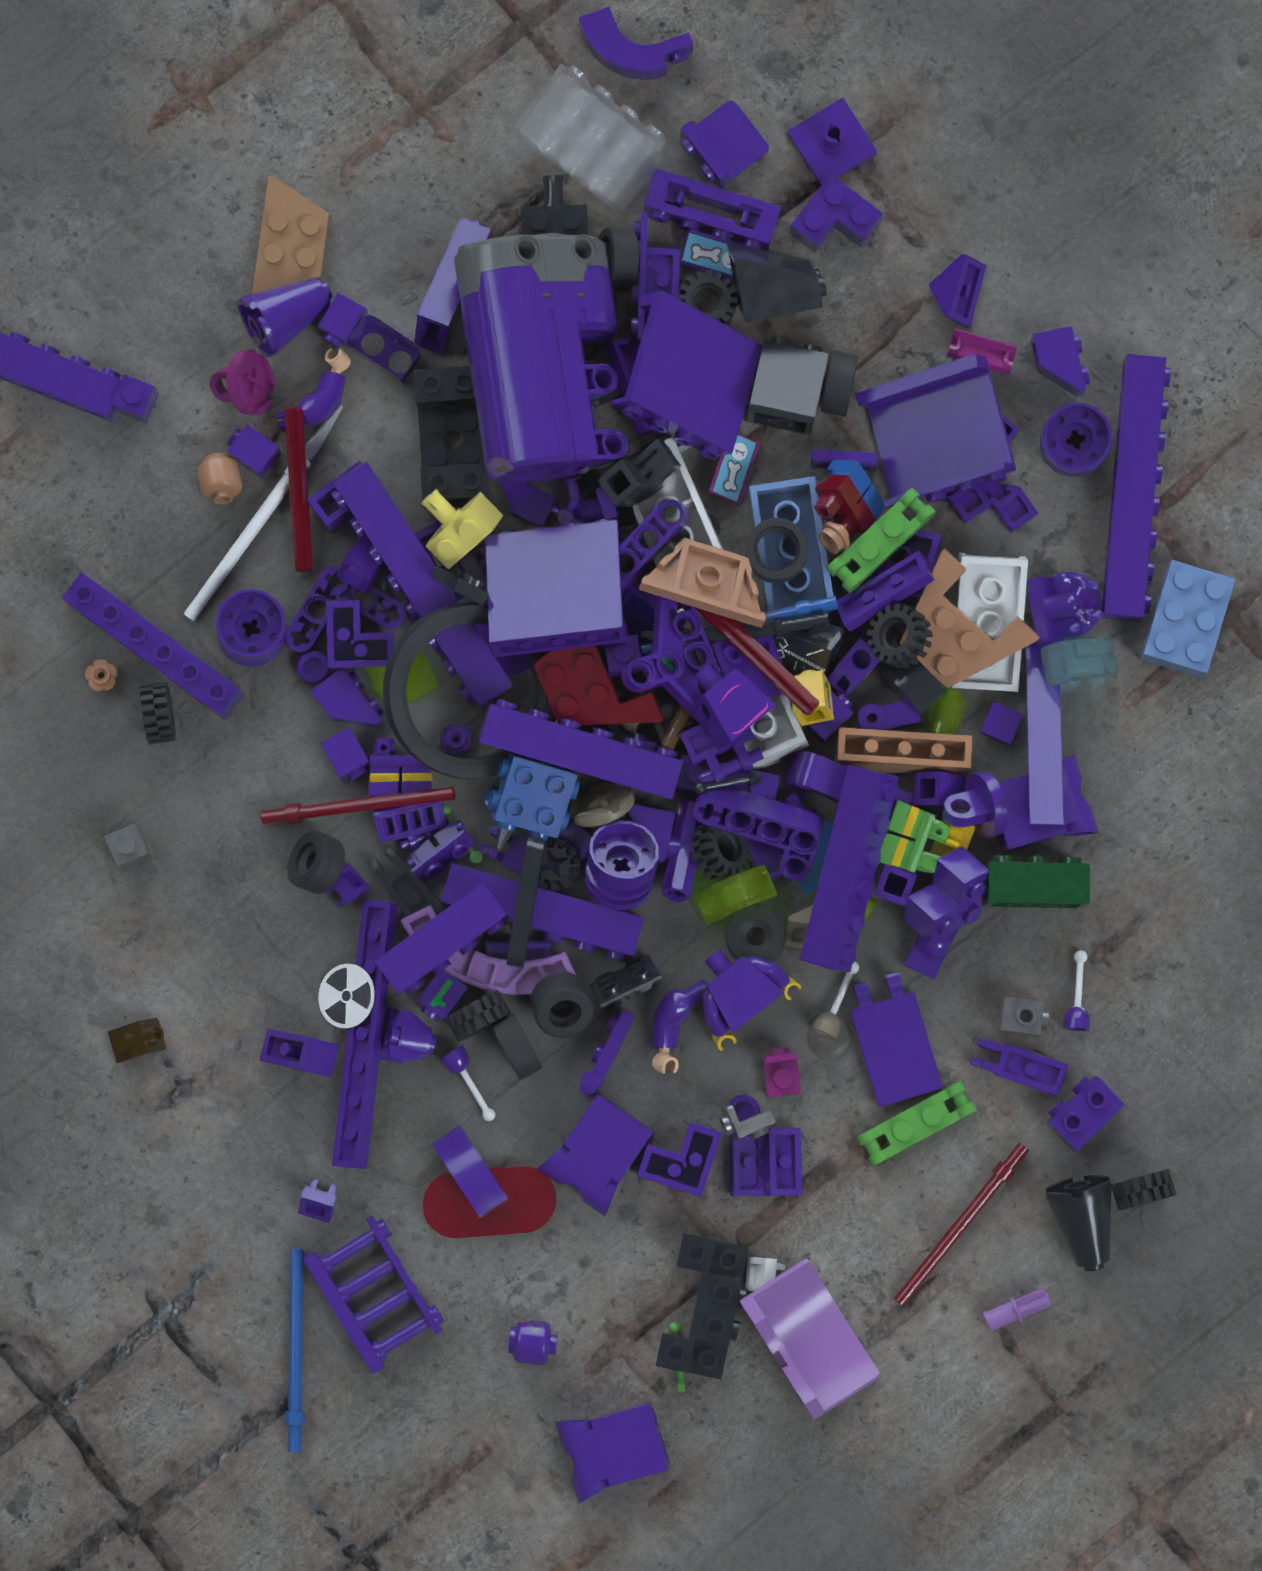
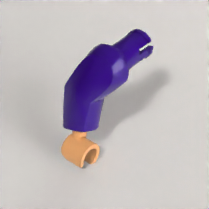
M329 349L326 352L325 360L332 367L331 372H322L316 391L304 397L300 405L293 407L303 410L304 424L317 426L331 416L340 406L346 377L340 373L345 371L351 362L349 356L342 349H339L338 354L333 349ZM285 411L277 413L276 419L283 418L284 420L278 421L277 424L283 432H286Z
M702 979L682 991L672 989L660 1001L653 1017V1048H659V1053L652 1060V1066L656 1071L663 1074L665 1069L672 1074L677 1072L679 1063L676 1058L669 1055V1048H677L680 1025L689 1016L691 1008L703 1002L705 992L701 991L707 989V981Z

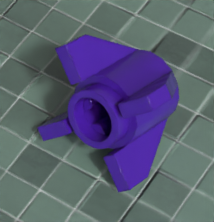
M389 1008L387 1012L388 1027L384 1043L381 1045L380 1059L401 1064L424 1059L427 1054H432L436 1044V1035L432 1034V1028L427 1026L412 1012Z

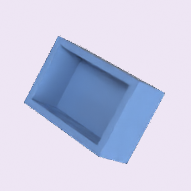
M1171 560L1166 567L1139 659L1203 678L1209 670L1235 579Z

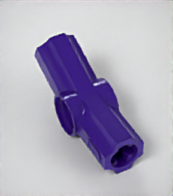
M680 800L674 834H671L665 862L667 869L662 885V896L668 898L669 901L678 903L689 901L695 869H697L695 865L699 863L698 859L692 860L691 854H694L695 850L690 849V843L695 841L691 839L692 833L696 832L695 829L703 824L693 814L695 802Z

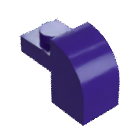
M895 833L896 835L905 837V838H907V839H910V840H913V841L915 840L914 838H911V837H909V836H906V835H903V834H899V833ZM926 841V843H925V846H924V849H923V850H925V849H926V847H927V844H928V841ZM884 864L875 887L874 895L906 906L918 870L913 873L893 865Z

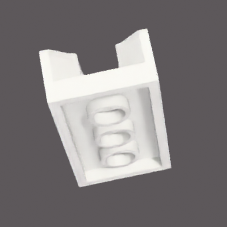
M959 553L960 563L967 570L959 578L957 608L992 640L1016 616H1019L1024 621L1028 559L1025 556L1006 558L972 556ZM1021 650L953 685L952 688L1018 692Z

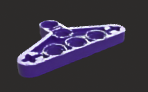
M656 595L652 654L636 659L628 664L622 671V682L627 689L633 692H643L663 686L705 729L692 704L703 694L700 684L693 676L708 664H710L721 679L722 675L695 607ZM681 608L684 609V611H681L674 617H671L670 613H672L676 609L677 611H679ZM679 619H684L690 623L692 628L690 635H684L679 631L677 627ZM691 650H696L702 654L704 659L702 666H696L690 661L689 653ZM662 659H668L674 664L675 672L673 675L665 674L660 666ZM637 667L644 671L646 674V682L644 684L634 681L631 675L633 668Z

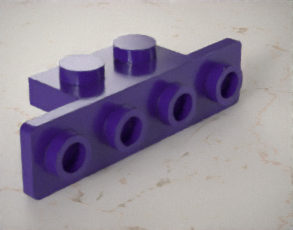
M641 212V221L634 222V232L637 240L640 241L637 272L640 274L639 285H633L632 305H639L638 318L632 317L631 337H638V346H640L645 329V315H649V312L640 308L642 296L664 291L678 299L680 249L647 248L648 212Z

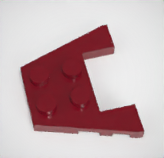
M598 645L548 651L534 664L558 724H561L562 718L581 723V725L654 723L664 720L654 691L623 702L620 701Z

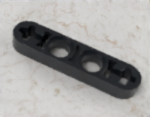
M528 837L508 950L507 966L524 968L545 839Z

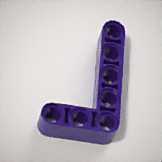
M673 499L663 500L620 545V560L623 556L629 554L635 562L633 570L625 574L620 569L622 594L686 526L689 521V511L685 504ZM675 505L679 509L680 517L674 524H669L665 520L664 514L668 507ZM653 530L657 535V543L654 547L647 549L642 544V536L645 532Z

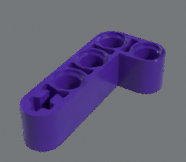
M796 751L793 752L782 783L806 793H816L839 803L848 767L811 752ZM897 788V795L892 803L889 822L897 800L913 806L912 794Z
M730 786L706 790L701 795L697 794L693 814L699 822L782 848L781 874L792 881H799L807 877L819 846L823 826L822 820L817 814Z

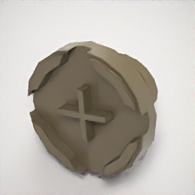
M607 781L588 788L590 793L584 796L581 793L577 794L576 798L572 799L569 804L568 811L575 825L591 827L594 834L604 824L618 820L627 821L624 814L634 805L635 797L630 787Z

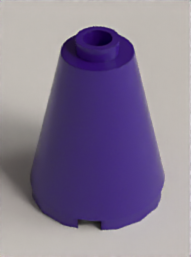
M312 278L246 295L238 300L242 303L238 306V311L251 338L256 336L262 344L257 346V348L266 357L270 358L281 351L330 307V299L333 296L325 281L320 282L318 279Z

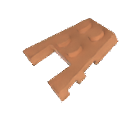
M944 548L932 571L935 580L925 586L914 610L922 613L925 616L924 619L930 622L931 626L927 629L933 633V637H927V640L932 642L931 647L925 646L923 649L927 655L925 658L917 656V658L944 686L950 688L1036 642L1040 637L1019 616H1016L992 640L944 596V593L967 569ZM907 626L899 640L900 645H902L907 638Z

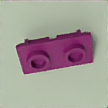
M955 328L946 357L952 358V361L972 354L983 355L987 357L990 370L999 372L1003 376L1004 373H1011L1018 346Z

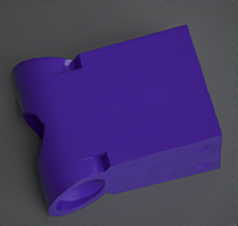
M1075 754L1062 760L1063 829H1029L1028 775L999 783L1004 795V799L999 800L1001 809L1006 808L1007 810L1006 827L1002 834L997 835L1002 854L1061 836L1099 833L1092 808L1081 795L1082 776Z
M598 1094L562 1147L541 1164L537 1170L557 1184L575 1186L580 1192L583 1202L605 1217L618 1183L654 1131L601 1094Z
M652 1401L590 1420L555 1421L561 1446L574 1461L571 1481L578 1503L583 1502L606 1487L666 1471L671 1467Z

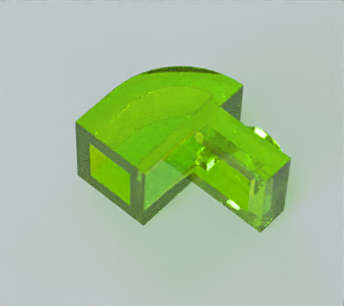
M762 865L715 883L710 888L695 894L694 897L706 925H710L745 908L767 901L778 894L766 866Z

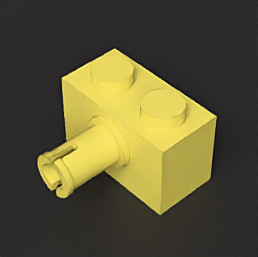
M437 489L432 494L430 493L421 503L442 524L426 544V547L448 570L490 534L503 517V514L481 492L464 507L457 510Z

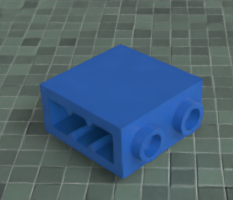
M509 752L508 758H503L500 763L497 777L501 778L498 790L491 792L487 809L491 810L490 816L497 821L496 826L514 832L517 827L529 830V836L545 839V841H547L548 836L558 838L560 831H565L569 822L570 812L566 810L570 799L574 800L577 796L580 781L576 780L578 775L571 769Z

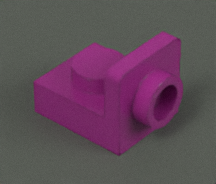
M788 1047L769 1050V1056L762 1058L768 1098L802 1093L797 1052L789 1053Z

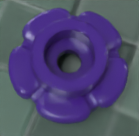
M449 724L444 728V733L440 736V745L443 749L447 750L449 755L459 756L462 752H467L472 746V739H470L471 731L465 725ZM455 736L459 737V741L457 743L453 741V738Z

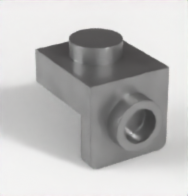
M732 1105L721 1108L723 1116L719 1117L726 1135L731 1134L733 1139H740L749 1135L750 1139L753 1140L769 1133L767 1126L776 1123L771 1110L761 1112L739 1122Z

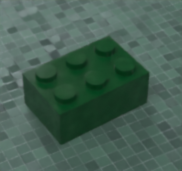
M995 856V859H992V862H988L985 866L989 873L983 897V907L1083 909L1090 904V863H1082V858L1062 857V860H1058V863H1048V857L1042 856L1028 857V860H1025V862H1015L1014 856Z

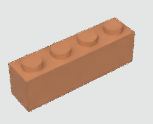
M839 727L836 738L835 762L846 767L852 765L877 772L915 774V772L941 771L963 775L967 778L971 769L972 736Z

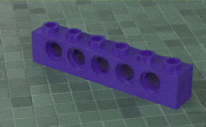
M81 572L62 596V600L223 720L226 719L244 695L240 688Z

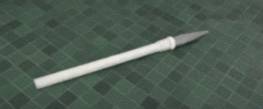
M342 405L329 416L305 443L307 469L311 465L309 461L321 448L341 412ZM288 467L275 488L184 612V615L192 621L196 620L289 491Z

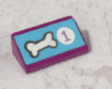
M738 434L733 453L720 456L708 496L740 506L760 444L759 442Z

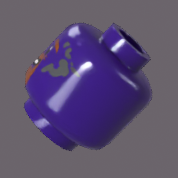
M521 1319L516 1327L511 1326L508 1353L513 1354L514 1360L518 1363L544 1365L548 1361L549 1354H556L558 1335L551 1334V1326L548 1322Z

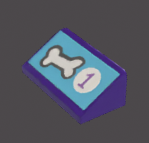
M689 229L679 265L705 273L707 270H712L714 274L720 272L724 278L733 280L727 243H732L733 241Z

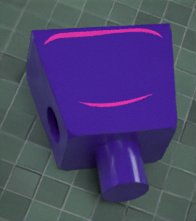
M708 664L693 676L705 691L704 694L692 703L693 708L718 750L734 741L776 706L737 669H734L721 679L710 664Z

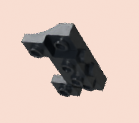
M683 1233L676 1266L701 1271L700 1285L689 1337L686 1338L662 1332L655 1366L721 1380L730 1340L736 1341L740 1321H736L734 1318L736 1308H743L740 1300L746 1297L747 1288L741 1287L749 1247Z

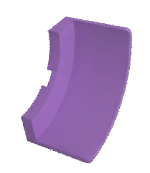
M809 1259L802 1260L740 1300L741 1305L779 1366L787 1364L782 1370L814 1420L880 1378V1372L849 1326Z

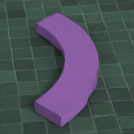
M430 905L400 921L410 936L437 915ZM474 949L463 956L458 951L448 958L452 964L444 969L453 977L474 987L491 992L499 990L500 993L510 995L532 994L539 981L557 972H567L576 975L565 951L542 959L525 961L524 968L507 966V960L488 956Z

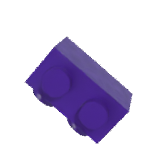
M1085 1076L1072 1088L1075 1095L1067 1103L1061 1099L1048 1112L1051 1118L1046 1124L1073 1152L1078 1151L1125 1105L1098 1076H1094L1091 1080Z

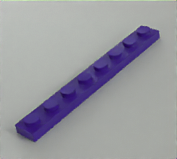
M363 900L356 965L364 969L370 976L374 985L375 997L373 1007L366 1019L357 1026L348 1028L332 1166L367 1169L389 981L374 961L393 948L398 904L393 902Z

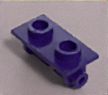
M460 820L455 823L451 821L434 835L440 844L435 848L428 839L410 853L411 857L407 859V862L412 867L411 871L424 882H427L429 879L439 876L444 868L455 859L465 856L477 841L466 832L467 828Z

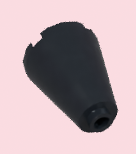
M1086 1175L1083 1176L1084 1181L1073 1182V1178L1048 1186L1045 1189L1046 1200L1076 1265L1084 1267L1085 1271H1096L1104 1268V1263L1110 1260L1112 1184L1110 1183L1109 1176Z

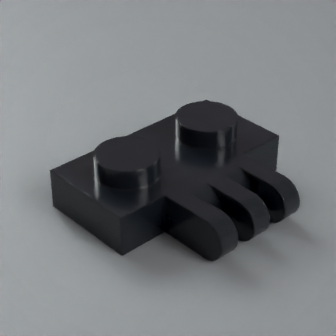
M435 567L431 571V577L434 580L481 605L484 604L489 595L488 592L482 589L485 583L466 573L460 578L440 567Z

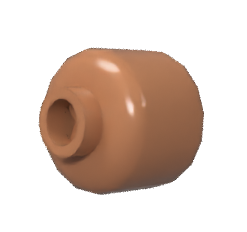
M210 454L198 466L197 475L200 493L204 498L213 500L215 504H227L233 501V497L241 492L242 478L239 463L228 454Z

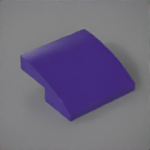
M768 1128L769 1133L753 1140L750 1139L749 1135L740 1139H733L730 1134V1196L802 1195L801 1128Z

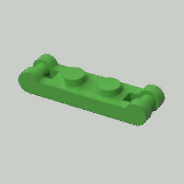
M914 488L908 490L893 507L826 568L833 577L837 575L843 582L842 586L848 593L854 591L936 513L929 504L925 505L919 499L920 494ZM908 508L916 514L911 521L902 514ZM852 560L860 567L854 574L846 567Z
M962 1080L857 1136L859 1144L861 1146L864 1145L870 1155L868 1160L871 1166L879 1164L978 1110L974 1102H969L964 1093L966 1087ZM952 1097L958 1109L949 1113L944 1101ZM882 1134L885 1135L890 1146L883 1150L876 1140Z

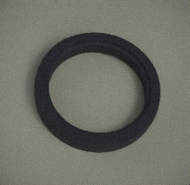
M471 602L437 609L409 627L401 636L389 657L383 680L385 713L399 743L413 758L425 767L445 776L462 779L485 778L497 775L502 759H507L510 751L499 749L491 754L476 758H458L438 751L422 737L415 727L408 709L406 691L409 672L416 656L434 636L456 625L466 623L489 625L488 604L484 603L481 605ZM548 651L525 654L534 679L532 709L549 714L548 721L553 722L554 713L534 667L535 662Z

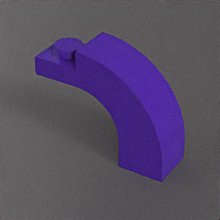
M610 6L579 17L581 33L594 57L609 70L627 78L651 80L667 76V62H671V64L681 63L689 58V54L693 53V42L689 32L653 45H641L628 40L619 31Z

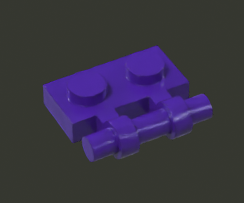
M701 725L680 733L693 765L696 766L704 761H707L709 765V770L698 774L701 782L705 784L726 780L725 776L744 769V771L753 768L754 763L764 759L759 747L747 752L743 745L755 739L750 727L721 750L716 748L708 732ZM734 748L737 757L719 765L716 756Z

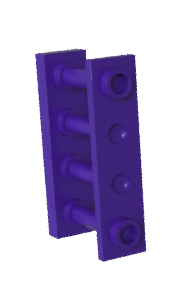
M370 1216L366 1219L371 1227L370 1230L328 1256L325 1254L319 1256L317 1251H314L304 1257L303 1260L370 1371L374 1374L386 1366L383 1360L387 1358V1353L430 1326L437 1335L443 1331L440 1324L445 1321L435 1304L431 1307L428 1306L387 1239L392 1236V1233L384 1220L381 1218L376 1221L374 1216ZM379 1240L388 1258L345 1285L343 1283L337 1285L331 1276V1273L335 1271L334 1267ZM396 1269L406 1286L362 1314L360 1311L354 1314L348 1304L352 1300L351 1296ZM414 1298L424 1315L381 1342L376 1340L372 1343L365 1332L370 1329L369 1325Z

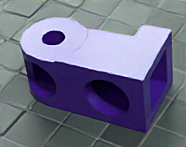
M867 633L857 641L827 678L830 685L846 698L881 662L878 657L871 653L873 648L868 647L867 641L873 640V638L867 636Z
M900 695L901 702L884 706L876 704L863 706L859 711L857 724L859 729L895 731L920 725L921 720L919 713L916 714Z

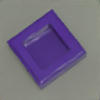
M993 701L980 733L1010 746L1024 714Z

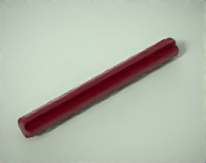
M287 408L284 413L294 562L296 571L306 572L313 569L310 512L307 501L309 497L303 410L301 408Z
M696 608L719 633L804 715H810L816 710L819 700L736 620Z

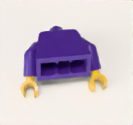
M721 949L714 952L704 961L716 977L706 984L708 990L703 995L705 1020L713 1034V1041L718 1049L723 1051L721 1042L726 1038H730L733 1044H736L737 1041L733 1035L735 1031L781 995L791 1000L792 998L787 993L788 989L794 985L800 990L801 985L788 976L776 963L757 956L749 958L742 956L732 964Z

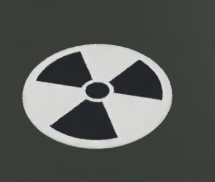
M354 964L336 966L326 974L319 988L318 1001L323 1016L329 1023L339 1028L357 1026L366 1019L373 1007L375 997L374 985L368 973L361 967Z

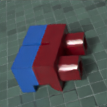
M833 460L827 469L830 473L828 480L814 488L819 496L814 509L822 518H833L835 524H841L847 530L850 538L854 532H866L885 507L882 498L874 485L870 484L871 481L858 460Z

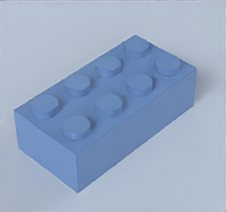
M815 476L749 486L754 527L760 522L771 518L787 519L798 525L805 534L808 543L807 562L800 574L792 580L780 584L767 583L762 580L767 613L796 606L795 602L806 599L812 602L833 597L830 573L826 570L829 565L827 552L818 537L822 531V519L814 509V505L818 501V494L814 489L816 487ZM774 531L768 533L761 538L757 545L760 562L771 570L787 568L796 557L794 541L783 532Z

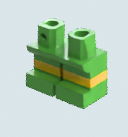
M897 800L888 830L909 836L915 840L913 841L887 831L881 847L880 862L913 873L916 870L934 873L940 856L923 850L927 838L945 844L951 827L935 819L934 814Z

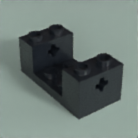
M470 366L414 370L422 466L420 468L422 501L430 493L432 494L435 489L453 507H464L479 492L490 501L489 477L486 474ZM457 433L462 437L463 441L458 449L450 450L444 446V438L448 434Z

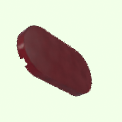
M530 1166L489 1168L508 1199L479 1217L452 1174L447 1172L435 1178L426 1189L423 1197V1213L430 1227L440 1235L448 1238L529 1233L543 1227L552 1217L557 1202L554 1185L546 1175Z

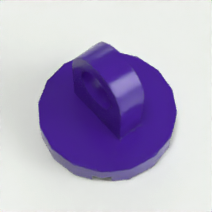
M987 771L969 775L965 792L951 795L945 800L942 812L943 819L948 824L959 828L974 825L978 833L985 838L1002 834L1007 823L1006 808L1001 809L999 800L1004 799V795L998 781ZM960 808L967 813H957L953 809Z

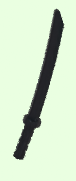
M822 613L821 615L816 614L781 621V617H776L773 622H765L762 628L750 624L741 626L753 638L777 635V638L780 639L784 638L785 633L818 628L820 626H830L828 613ZM715 628L704 629L708 642L727 640ZM692 629L679 631L684 635H690ZM643 631L641 633L642 637L650 641L653 640V631Z

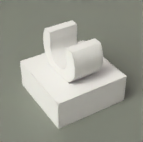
M748 1257L745 1288L748 1291L757 1290L776 1278V1270H785V1265L777 1263V1259Z

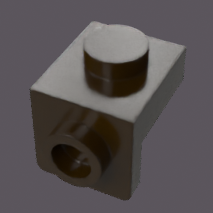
M158 1018L137 1021L108 1031L116 1063H123L150 1053L166 1050L164 1032Z

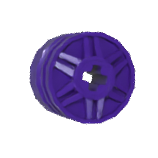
M1069 403L1059 407L1047 419L1040 435V451L1045 463L1055 472L1067 477H1081L1093 472L1107 457L1112 445V429L1107 417L1098 408L1086 403ZM1071 434H1075L1077 439L1082 438L1083 440L1078 446V450H1074L1073 445H1067L1066 443L1070 439Z
M257 589L239 590L228 596L219 607L216 617L218 643L225 656L234 663L246 667L263 666L275 659L283 649L286 638L284 611L278 601L267 592ZM252 625H256L259 635L252 634L250 638L246 637V630L244 628L250 629Z
M619 820L607 823L595 831L589 844L585 870V886L589 895L598 904L610 909L627 910L638 907L648 899L653 890L655 871L659 858V846L654 835L642 825L632 821Z

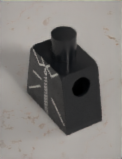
M830 624V626H820L818 628L785 633L784 638L780 639L777 638V635L772 637L774 642L779 644L777 651L783 667L795 676L806 670H822L826 678H828L834 670L846 630Z

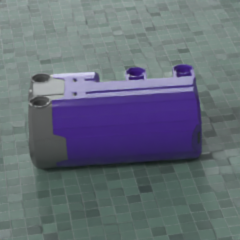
M547 233L497 237L459 246L458 252L454 257L487 476L500 482L563 481L567 477L571 479L576 478L589 471L591 466L605 465L623 457L628 450L627 438L621 431L616 429L595 430L591 404L592 400L607 395L616 389L618 385L617 374L607 364H585L583 347L605 343L618 331L605 243L597 237L585 234Z

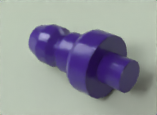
M432 830L405 837V839L398 841L402 850L409 848L411 851H414L425 840L433 839L436 832Z

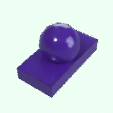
M958 929L948 937H942L931 944L918 934L903 966L934 980Z

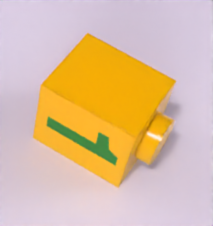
M806 670L799 675H795L794 677L819 700L818 707L810 715H804L792 703L793 713L801 726L834 720L831 685L823 671Z

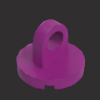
M247 349L236 352L231 358L229 366L217 371L210 379V389L213 395L222 402H232L241 414L247 416L262 414L266 412L272 403L273 398H269L270 390H274L275 385L273 371L267 358L263 354H258L257 350ZM222 379L227 380L228 390L224 387Z

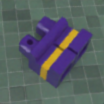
M377 738L374 756H370L369 797L400 793L401 769L402 793L433 789L432 770L422 765L408 752L407 755L394 756V739Z

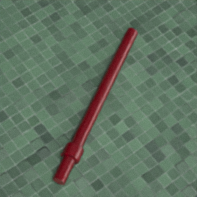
M454 787L304 806L301 803L286 804L285 808L261 811V821L263 824L287 821L288 824L302 823L307 818L455 800L456 793Z
M1019 1142L1003 1162L999 1161L992 1170L994 1174L896 1294L893 1298L903 1307L906 1305L1004 1182L1007 1184L1015 1175L1013 1170L1030 1151Z

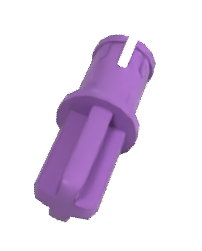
M1041 1288L1015 1300L1011 1297L1010 1302L989 1311H984L983 1314L991 1332H993L995 1329L1019 1320L1020 1323L1023 1322L1022 1318L1050 1307L1051 1302L1046 1290Z

